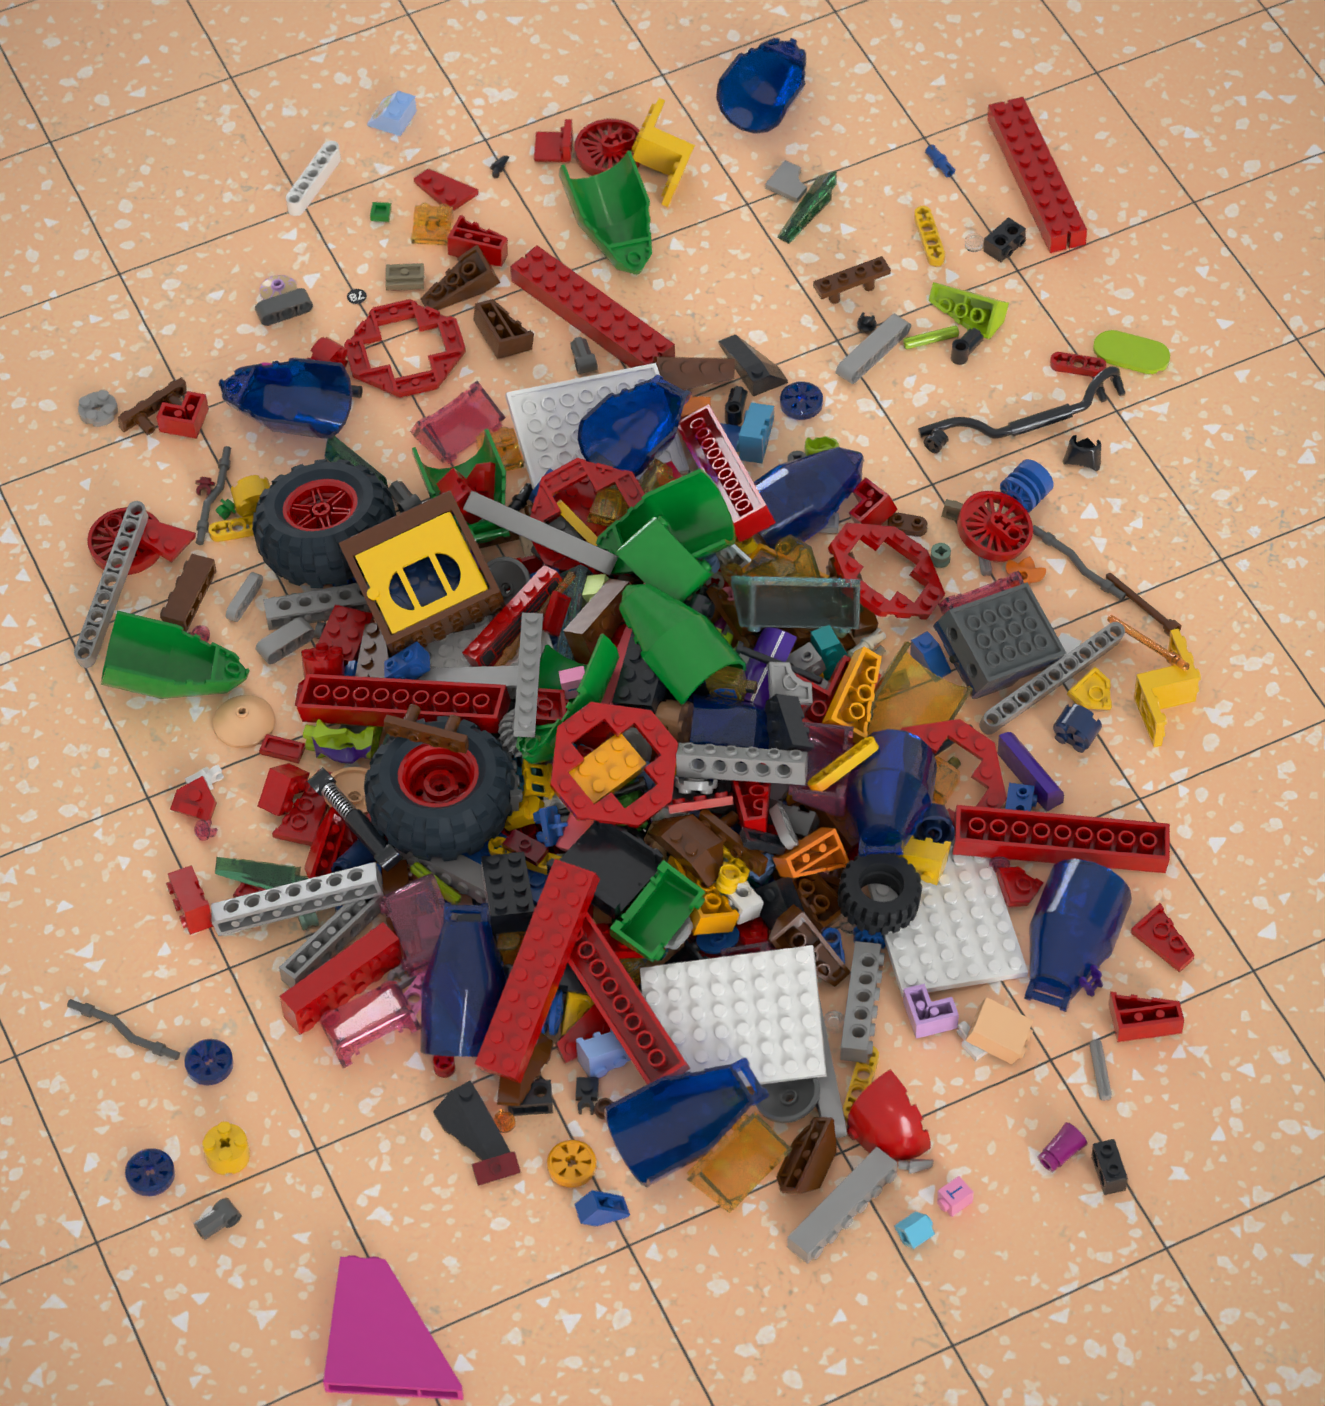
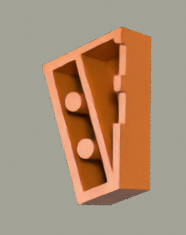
M821 827L798 841L799 844L790 851L786 849L783 855L777 854L772 857L780 877L790 878L843 867L846 868V864L849 862L836 829Z

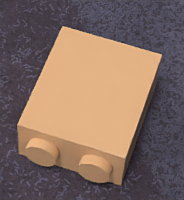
M986 997L977 1009L965 1041L1013 1064L1017 1058L1021 1059L1025 1054L1027 1047L1024 1044L1025 1041H1029L1033 1030L1030 1029L1033 1020Z

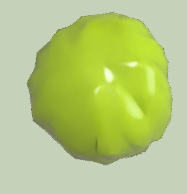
M827 436L816 437L815 439L807 437L804 451L809 463L815 467H828L837 461L840 446L836 439Z

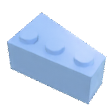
M612 1030L602 1035L600 1032L593 1033V1038L583 1040L582 1037L576 1039L578 1062L588 1077L601 1078L608 1071L620 1068L631 1060Z

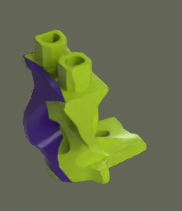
M318 719L316 726L305 725L303 731V738L307 739L305 748L306 750L315 751L316 758L318 759L327 756L333 761L345 764H353L359 758L372 759L379 748L383 727L369 726L361 733L354 734L347 728L330 729L322 720Z

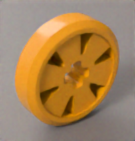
M566 1140L558 1143L551 1149L547 1158V1168L550 1177L554 1182L563 1187L574 1188L582 1186L589 1182L596 1172L597 1163L593 1149L588 1144L579 1140ZM571 1160L575 1161L576 1165L568 1166V1162L571 1163Z

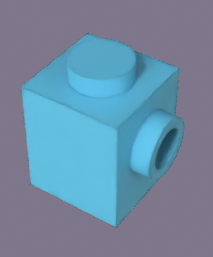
M916 1211L894 1225L903 1245L913 1249L935 1235L932 1229L933 1222L929 1216Z

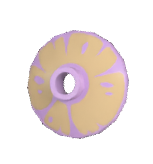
M286 275L271 276L265 279L260 286L261 298L265 300L297 289V284Z

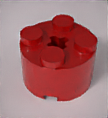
M321 337L311 348L310 351L313 354L311 358L307 357L305 368L321 379L332 383L336 378V373L339 370L343 371L348 364V360H346L348 349L328 337Z
M321 642L317 643L315 648L301 651L304 679L307 674L344 676L345 668L341 646H328V643Z

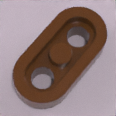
M894 513L888 518V526H895L906 535L920 537L927 532V521L921 516Z

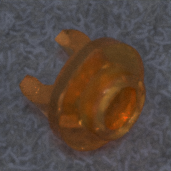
M501 1109L495 1114L494 1122L501 1133H507L514 1129L516 1121L511 1113L504 1112Z

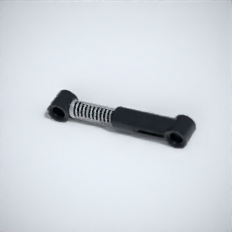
M322 767L307 781L320 796H324L345 820V825L369 850L385 871L389 872L403 859V856L395 847L378 833L368 817L360 809L355 808L346 798L344 793L336 786V780L325 768Z

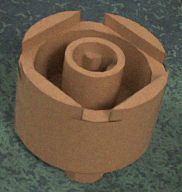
M665 699L666 701H662L659 704L656 717L677 742L692 743L695 725H698L700 719L699 713L695 712L694 705L691 702L686 701L681 705L678 700Z

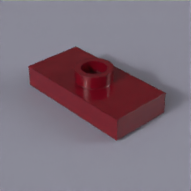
M516 829L502 843V847L511 853L524 852L525 860L535 866H538L550 852L549 847H545L544 844Z
M515 1151L471 1164L477 1186L521 1173Z

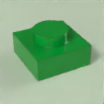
M372 202L370 220L389 222L392 210L391 203Z

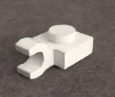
M215 765L208 773H205L203 769L185 778V781L188 784L204 776L210 790L214 789L212 783L222 780L224 776L219 765Z
M966 1021L957 1025L959 1029L956 1032L964 1039L961 1046L975 1062L988 1053L965 1041L970 1030V1026Z

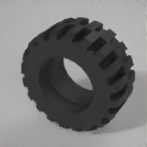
M878 850V853H873V851L865 852L864 856L859 854L854 858V861L850 860L842 871L837 901L842 915L848 917L847 921L851 925H857V929L861 931L867 930L869 934L874 935L875 932L881 933V935H888L890 931L896 933L900 931V927L906 928L910 925V921H913L916 917L922 894L921 878L919 873L916 872V868L912 864H907L908 860L901 856L899 858L896 853L890 852L888 854L882 850ZM870 884H883L892 888L898 897L887 902L875 901L867 897L861 889Z

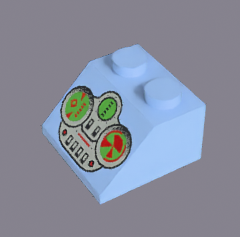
M397 91L385 97L368 121L367 126L401 136L417 112L415 96Z

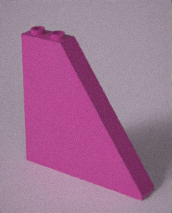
M355 1255L340 1257L323 1379L325 1392L463 1400L464 1394L461 1383L386 1259L376 1256L359 1258Z

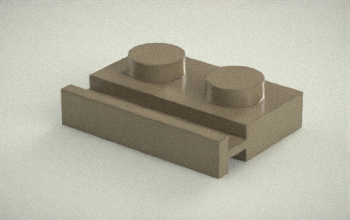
M424 263L387 264L386 291L424 289Z

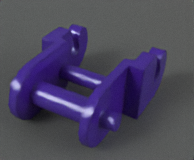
M1094 964L1090 966L1092 979L1088 983L1085 977L1081 976L1078 979L1087 995L1092 997L1095 995V989L1103 986L1101 971L1097 970L1098 967Z

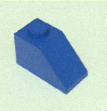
M928 631L911 640L910 655L934 682L951 673L940 644Z
M591 1190L574 1204L581 1224L600 1226L630 1216L624 1196Z

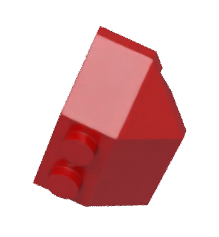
M333 806L329 809L317 829L304 869L309 879L332 873L331 867H333L336 859L358 840L345 825V820Z

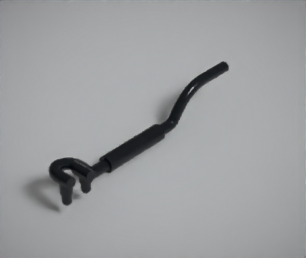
M1110 366L1103 369L1093 378L1084 394L1083 400L1079 403L1072 405L1064 404L1009 422L1008 426L994 429L986 423L973 418L953 417L920 427L918 432L920 437L930 435L934 428L943 431L953 427H969L994 439L1009 435L1014 437L1072 418L1074 414L1087 410L1092 404L1095 393L1101 402H1105L1107 397L1103 382L1109 377L1119 396L1125 395L1124 384L1119 368Z

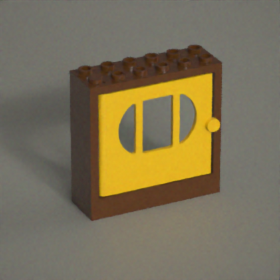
M451 490L339 542L340 548L392 656L415 642L426 648L428 644L434 641H441L453 632H460L472 623H479L491 614H498L506 606L501 591ZM454 516L456 517V519H457V521H458V523H459V525H460V527H461V529H462V531H463V533H464V535H465V537H466V539H467V541H468V543H469V546H470V548H471V550H472V552H473V554H474V556H475V558H476V560H477V562H478V564H479V566H480V568H481V570H482V572H483V574H484V576H485V578H486V580H487V582H488V584H489V586H490V589H488V587H487V585H486V583H485V581H484V578H483V576H482V574H481V572H480V570H479V568H478V566H477V564H476V562H475V560H474V558H473V556H472V554H471V552H470V550H469V548H468V546H467V544H466V542H465V540H464V538H463V536H462V534H461V532H460V530H459V528H458V526H457V524H456V522H455V520H454V518H453ZM436 553L447 555L458 564L461 578L455 591L451 589L435 556ZM429 557L447 596L421 607L403 568ZM357 562H358V564H359V566H360V568H361V570H362V572H363V574H364V576H365V578H366V580H367V582H368V584H369V586H370V589H368V587H367V585H366V583H365V581H364V579H363V577H362V574H361V572H360V570H359V568H358V566H357V564H356ZM395 573H398L415 608L414 610L401 608L392 600L389 586ZM374 600L377 601V603H378V605H379V607H380V609H381V611H382V613H383V616H384V618H385V620H386V622H387V624H388V626H389V628H390V630H391V632H392L393 635H390V633H389V631H388V629H387V627H386V624H385V622H384V620H383V618H382V616H381V614H380V612H379V610H378V608H377V606H376Z

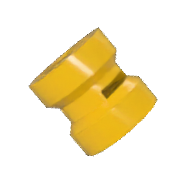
M733 864L721 866L719 877L715 884L719 892L729 895L736 891L741 876V871L737 866Z

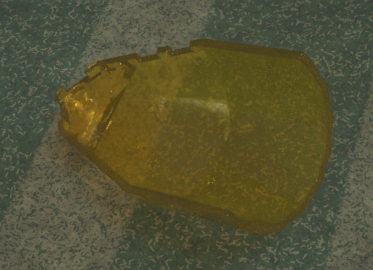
M906 641L900 646L874 690L875 697L870 711L871 719L867 728V737L871 736L876 739L885 731H900L902 727L954 720L973 688L948 682L923 667L907 652L911 643ZM918 742L901 765L899 774L907 769V761L910 759L916 760L929 749Z

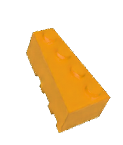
M864 646L854 652L822 722L826 727L856 744L868 736L867 728L871 719V705L875 697V683L878 680L882 656Z
M670 855L667 863L705 891L703 898L706 901L699 910L695 908L689 915L693 923V929L691 930L693 935L732 932L740 914L736 909L732 910L725 895L722 896L718 892L716 883L707 888Z

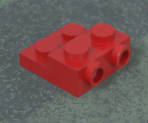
M538 688L536 725L553 724L557 719L562 720L567 712L565 707L569 702L568 699H565L564 690Z

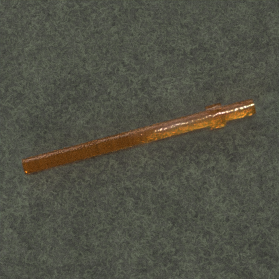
M569 572L554 591L563 593L576 576ZM551 595L537 611V613L543 614V617L545 616ZM521 633L510 646L503 650V655L494 666H505L509 660L515 657L516 651L520 647Z
M1114 615L1108 616L1107 621L1109 623H1121L1125 628L1126 634L1164 657L1172 666L1176 665L1184 671L1189 669L1190 664L1182 660L1179 654L1168 651Z

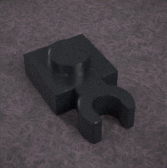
M577 1077L575 1097L576 1101H580L577 1106L579 1115H582L584 1107L590 1108V1115L594 1114V1103L592 1101H598L599 1078Z

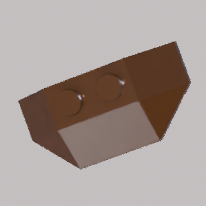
M693 814L663 818L647 832L653 840L707 888L717 881L720 868L723 866V841Z
M814 1117L810 1121L811 1124L805 1127L793 1140L776 1176L782 1193L801 1194L820 1189L837 1153L835 1124L832 1117Z

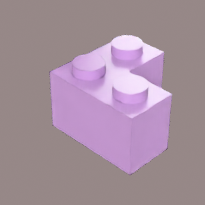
M925 984L904 989L903 1004L916 1039L958 1028L959 1014L953 997L931 1002Z

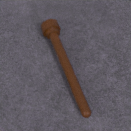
M1112 573L1106 574V579L1113 582L1115 587L1126 593L1128 598L1163 625L1164 632L1169 637L1171 630H1181L1182 625L1176 620L1167 619Z

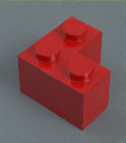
M187 391L181 406L162 402L156 417L159 432L197 439L209 410L206 394Z
M866 477L851 490L859 502L848 512L854 523L882 525L898 510L890 495Z
M290 763L270 768L257 807L276 816L288 814L293 807L292 800L294 795L304 792L305 787L308 785L307 781L310 772Z

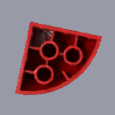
M891 1069L874 1080L852 1105L848 1114L847 1134L853 1141L856 1140L868 1153H871L878 1147L893 1160L906 1161L914 1159L931 1149L929 1132L927 1129L923 1131L921 1123L924 1119L917 1105L910 1104L906 1094L908 1092Z

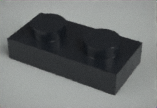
M742 827L739 833L744 847L750 850L756 849L769 854L783 855L786 847L776 834Z

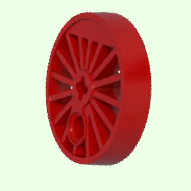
M602 119L588 124L578 133L575 139V155L579 166L592 176L612 168V159L616 165L625 156L627 151L632 150L640 130L635 125L620 119ZM603 131H608V135L605 136ZM635 161L636 166H637V169H638V167L641 165V163H638V162Z
M981 491L971 495L964 502L958 515L957 529L963 543L974 554L989 561L1006 562L1015 559L1026 549L1033 536V524L1027 510L1017 500L1001 492ZM994 503L999 504L996 512L994 508ZM1003 506L1008 509L1004 514L1001 513ZM1011 513L1016 515L1015 517L1008 518ZM982 535L977 541L974 539V537ZM989 536L987 545L984 547L981 543ZM992 543H994L995 551L991 550Z
M127 507L114 509L103 514L93 523L89 530L87 538L88 548L92 559L102 570L105 569L107 563L105 560L109 558ZM141 511L134 513V515H139ZM147 511L148 519L159 522L153 514ZM139 543L135 553L136 557L132 561L128 575L140 573L148 569L159 559L160 555ZM128 546L123 547L121 550L128 549ZM118 564L114 568H119L122 564Z

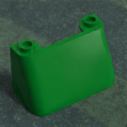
M656 514L616 550V553L645 584H652L683 603L685 600H689L714 575L711 571L713 568L706 560H697L671 534L668 520L662 515L658 516Z
M664 860L657 867L658 871L654 877L650 878V882L626 913L622 914L621 922L616 920L610 927V935L651 962L655 959L659 961L666 952L664 950L665 946L695 908L699 910L706 901L703 898L705 891Z

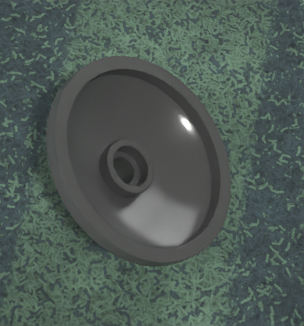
M498 557L487 563L501 591L505 605L531 579L527 568L514 558ZM480 570L488 589H490L482 570Z
M817 1077L756 1085L754 1092L755 1104L759 1112L770 1121L777 1123L794 1122L808 1115L816 1106L820 1096V1085Z

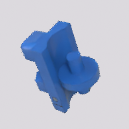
M557 805L540 808L539 811L533 813L534 822L536 824L541 823L542 831L537 832L536 835L537 841L545 844V847L556 845L559 837L563 835L562 827L568 826L567 821L561 822Z

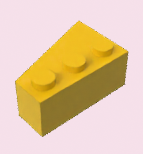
M888 831L880 850L888 854L890 852L896 853L899 858L901 856L908 860L907 864H912L916 868V872L919 873L921 880L937 885L946 867L951 842L945 841L944 844L934 843L931 838H926L923 841L914 839V835Z

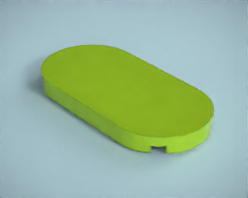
M1117 330L1104 331L1094 340V353L1097 355V358L1105 360L1107 364L1145 374H1156L1157 371L1165 370L1170 362L1169 349L1159 341Z

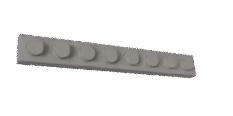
M522 613L513 736L535 738L543 614Z

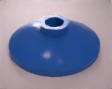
M735 926L732 932L697 935L696 942L699 949L705 953H723L737 944L739 931Z

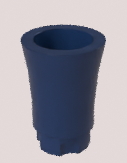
M358 839L344 854L336 859L333 867H331V871L334 873L366 865L370 862H376V860Z

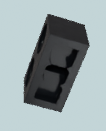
M1008 217L984 238L983 252L1001 263L1006 258H1009L1018 247L1024 245L1026 241V228Z
M534 1080L530 1091L520 1106H508L509 1116L553 1113L551 1080ZM545 1094L543 1097H538L537 1095Z
M1115 1139L1093 1143L1091 1157L1104 1195L1125 1191L1128 1177Z

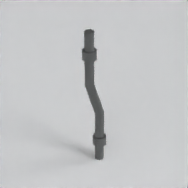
M224 446L222 458L219 459L217 485L203 502L201 517L197 522L196 528L198 531L197 545L204 544L205 533L208 532L209 528L208 517L211 504L224 489L226 474L230 469L231 463L229 460L231 447Z
M1036 525L1033 526V534L1041 538L1042 542L1046 545H1051L1067 555L1081 574L1099 585L1101 590L1107 594L1111 593L1120 600L1125 598L1126 593L1115 587L1114 583L1110 580H1104L1089 570L1075 551L1057 540L1055 535L1050 532L1046 533Z
M72 999L67 1003V1007L81 1012V1015L89 1018L95 1017L111 1023L130 1043L151 1050L155 1055H164L174 1060H178L180 1057V1052L167 1048L166 1044L158 1041L154 1043L134 1035L117 1016L98 1010L94 1005L89 1003L83 1004Z

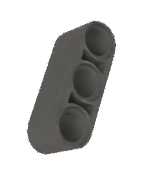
M299 288L258 302L255 306V311L262 325L269 326L308 313L312 310L313 303L306 289Z

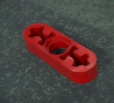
M1055 352L1050 358V367L1058 372L1095 377L1099 372L1107 368L1106 361L1096 357ZM1075 362H1080L1083 364V366L1075 367L1073 364Z

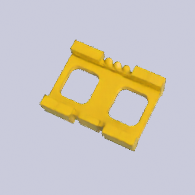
M524 759L521 766L522 775L524 776V796L535 795L548 797L551 800L555 794L550 787L552 763H548L547 766L531 764ZM530 768L541 769L543 776L532 775ZM532 784L543 785L545 792L533 791Z

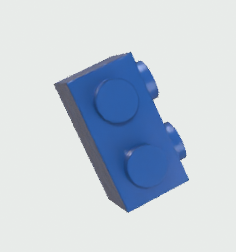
M418 642L413 643L384 661L385 678L415 680L430 671V653Z
M1009 783L1005 809L1032 811V807L1037 805L1038 795L1034 794L1035 786Z

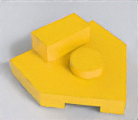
M1096 667L1067 692V695L1076 704L1087 709L1110 710L1112 708L1110 680Z
M523 791V801L519 802V811H513L512 815L507 817L504 828L511 831L535 823L533 813L539 811L540 808H544L545 803L535 795L524 796Z
M567 992L563 1019L560 1024L562 1026L560 1036H563L583 1016L587 1009L594 1004L589 995Z

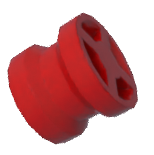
M441 1050L434 1054L432 1062L435 1074L441 1078L453 1075L456 1068L453 1054L447 1050Z

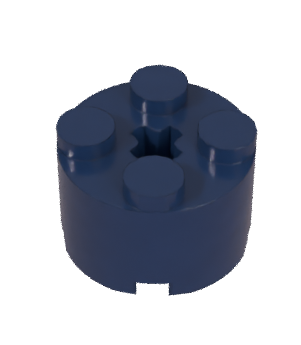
M1068 704L1053 725V730L1056 734L1055 739L1061 744L1068 743L1072 745L1077 752L1084 753L1101 730L1102 723L1099 719L1096 721L1093 718L1094 713L1078 704H1073L1072 707H1069Z
M926 803L916 805L913 808V812L908 820V826L911 835H914V839L925 841L926 838H931L934 843L944 844L945 841H953L955 829L950 814L944 805Z

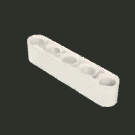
M327 141L322 145L286 195L287 209L290 215L299 216L304 213L340 163V149L336 141Z

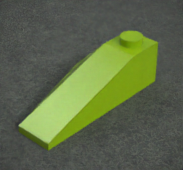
M936 282L932 284L928 299L930 303L952 317L955 322L961 324L967 331L976 328L980 330L983 338L990 339L1003 324L1009 305L1005 301Z

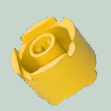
M250 475L237 481L238 485L231 487L230 491L235 508L240 516L254 515L257 503L260 500L259 497L264 489L270 488V482L267 477L262 479L259 475Z
M222 1121L206 1133L202 1144L206 1161L212 1171L220 1175H225V1173L236 1174L247 1166L250 1159V1148L247 1136L242 1128L227 1121Z

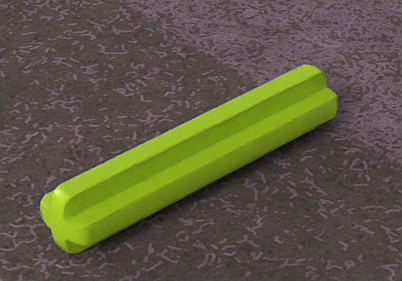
M955 325L903 339V345L905 349H911L958 337L959 329Z
M415 862L410 867L411 873L451 905L457 906L461 902V895L421 863Z

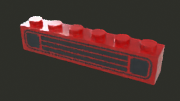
M543 565L468 645L462 654L471 667L494 666L520 639L522 613L543 614L547 610L552 592L558 591L562 593L567 588L556 570Z

